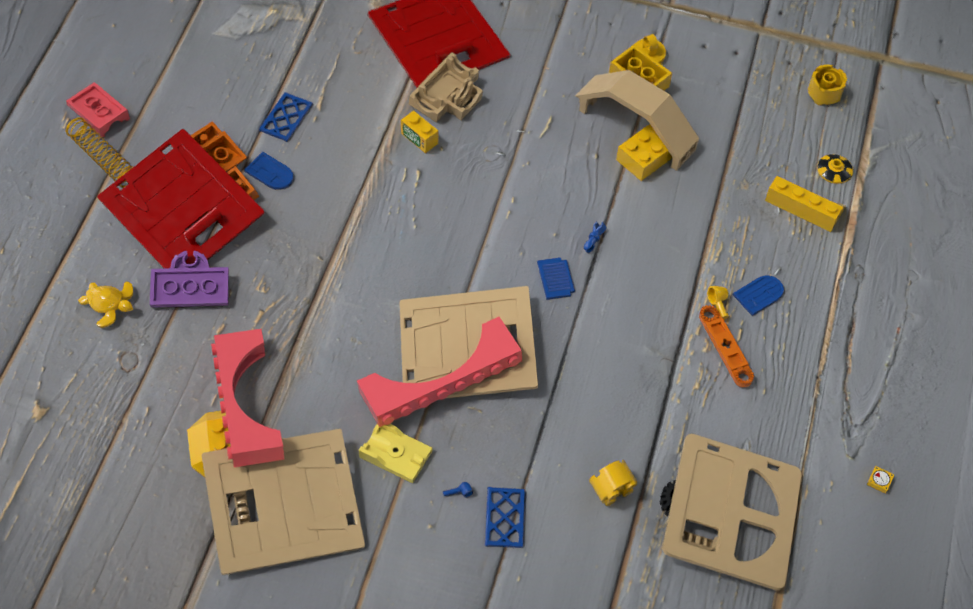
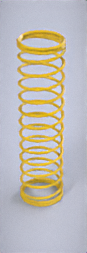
M74 118L68 123L66 134L89 157H92V160L109 174L114 181L133 168L129 162H126L124 157H121L120 153H117V150L113 149V146L109 145L103 137H100L99 133H96V130L84 118ZM77 120H81V121H78V122L72 127V129H71V131H70V134H69V133H68V129H69V127L71 126V124H72L73 122L77 121ZM84 122V125L76 131V134L72 135L73 128L78 123ZM90 130L88 135L81 139L83 134ZM94 134L93 138L89 142L85 143L86 140ZM98 139V141L90 147L91 143L94 140ZM100 143H102V145H101L97 150L94 151V149H95ZM94 147L92 152H88L90 148ZM107 147L102 154L98 155L103 148ZM109 151H111L110 154H109L106 158L103 159V157L105 156V154H107ZM103 155L101 160H97V157ZM115 155V157L113 158V160H111L109 163H107L108 160H109L112 156ZM106 160L105 164L102 165L101 161ZM117 160H119L118 163L111 168V166L114 164V162H116ZM112 163L109 169H106V165ZM124 164L122 168L116 171L120 165ZM115 168L114 172L110 173V169ZM120 170H122V171L119 173L118 177H114V174H115V173H117V172H119Z

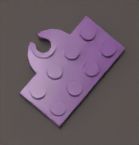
M187 251L175 255L171 262V268L151 269L150 307L228 306L229 268H209L208 260L204 254L197 251L193 253L196 259L193 264H186L188 258Z

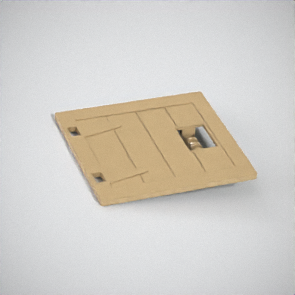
M522 286L400 300L403 383L432 381L460 368L476 350L481 338L482 324L500 316L509 332L510 326L516 325L518 346L522 350V362L514 367L502 370L497 375L489 376L480 383H474L462 391L448 395L446 398L537 389L538 379L529 287ZM405 320H412V327L406 328ZM408 372H414V379L408 380Z
M341 429L282 439L284 460L234 468L233 459L228 460L227 449L202 453L222 575L364 548L365 543ZM341 452L343 464H336L334 454ZM249 490L254 491L259 519L256 522H251L246 496V491ZM227 494L234 495L238 525L231 526ZM353 513L355 525L348 526L346 515Z

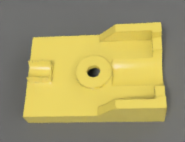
M376 424L368 442L360 447L359 458L413 483L432 453V447L403 434L392 424L381 427Z

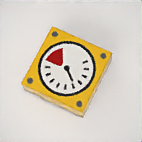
M875 466L867 485L886 494L894 474Z

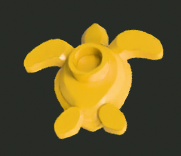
M91 282L86 296H82L78 299V302L81 305L89 304L98 313H105L104 317L96 324L100 328L108 327L116 321V310L119 309L122 312L133 310L131 302L128 301L133 296V286L130 282H125L123 290L120 291L112 286H97L96 283Z

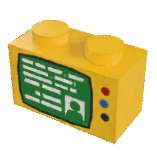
M414 110L401 119V134L425 154L438 145V130Z

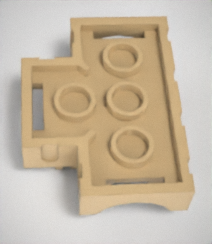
M451 52L409 96V105L436 123L446 112L462 120L482 99L483 90L473 84L479 77V70L464 66L457 56ZM472 98V102L467 107L463 108Z

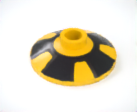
M837 154L823 156L817 165L819 175L830 183L841 184L847 182L853 174V167L849 160Z

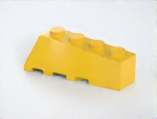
M776 176L770 185L765 199L766 202L829 232L833 230L846 207L844 204L832 202L779 176Z

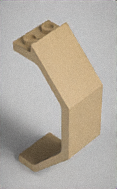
M630 70L595 75L575 95L580 99L579 111L584 114L587 112V107L590 104L593 106L597 102V98L610 97L645 118L671 153L673 158L671 168L676 171L697 149L699 137L672 96Z

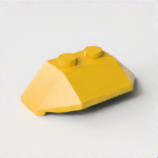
M221 410L205 413L187 430L191 467L204 478L202 453L231 447L230 444H226L224 432L228 431V428L224 429L222 416H226V413H221Z

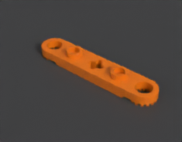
M703 306L699 313V319L732 379L740 387L750 386L754 379V373L750 369L746 358L723 317L720 316L719 311L714 306ZM711 312L714 317L708 318L704 316V313ZM723 343H725L726 345L730 344L729 348L723 346ZM745 374L749 379L742 381L738 375Z

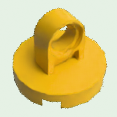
M654 34L644 36V39L634 44L658 63H663L666 49Z

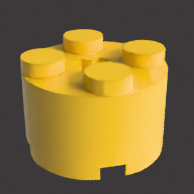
M820 65L811 76L808 93L817 105L839 102L846 86L847 76L840 68L838 70L833 68V65Z
M618 460L599 470L600 475L597 478L593 475L589 479L599 499L606 506L613 504L616 501V497L623 495V497L630 495L634 492L633 488L637 485V480L625 460H622L621 463Z

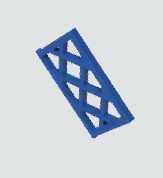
M284 92L259 128V131L287 142L313 103ZM286 98L292 100V103L283 105ZM297 105H306L304 110L299 111ZM294 106L296 112L287 114L285 109ZM282 110L284 115L274 118L276 112ZM299 117L295 123L290 124L288 118ZM286 119L288 125L277 126V121ZM269 123L274 124V129H266ZM290 129L286 136L280 134V131Z
M488 487L486 547L523 548L525 489ZM491 493H499L502 498L494 504L491 501ZM512 494H520V502L517 505L509 498ZM505 500L513 507L506 514L498 508ZM493 510L502 517L494 524L490 521V515ZM515 511L519 513V523L516 525L508 518ZM504 520L512 527L505 535L497 528ZM492 530L501 537L499 540L489 541ZM516 531L519 534V542H511L507 537Z

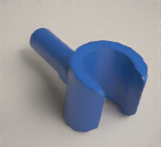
M463 482L455 489L443 491V495L448 496L461 492L463 497H469L473 494V491L468 482Z

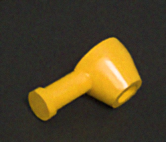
M710 286L707 290L708 300L712 305L716 306L720 316L725 320L729 315L725 310L723 301L728 298V290L721 286Z

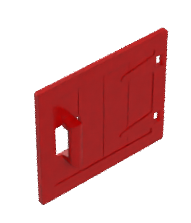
M398 0L368 11V17L416 88L451 52L455 55L466 52L470 59L461 63L468 68H477L478 70L510 58L509 51L472 0ZM396 7V10L388 11V9Z
M185 129L178 131L97 196L98 200L163 269L171 268V262L175 255H179L184 251H187L188 254L186 264H193L195 262L194 251L204 254L206 259L209 260L264 215V210ZM171 145L173 149L165 155L162 151ZM126 180L128 185L119 190L117 187ZM217 221L223 228L200 246L196 242V237Z

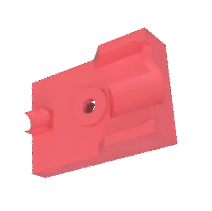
M95 82L66 100L67 105L80 117L84 118L96 130V133L100 134V137H105V133L109 131L111 124L115 121L122 122L130 119L128 110Z

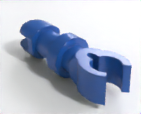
M597 221L594 223L593 232L589 234V240L585 242L583 247L587 253L593 251L594 244L599 241L600 235L605 232L606 225L604 222H602L601 226Z

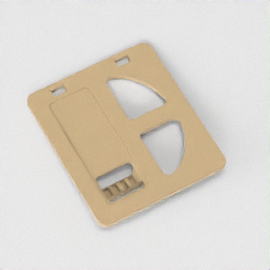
M688 434L683 443L662 545L663 552L667 556L773 590H781L785 586L802 476L800 469L796 466L696 434ZM707 446H714L719 448L718 452L707 449ZM768 464L779 467L778 471L767 468ZM749 471L758 473L772 489L778 505V516L744 506L743 501ZM686 520L718 530L717 537L711 540L684 531ZM740 522L770 530L775 534L773 544L760 557L750 561H738L735 558L734 553Z

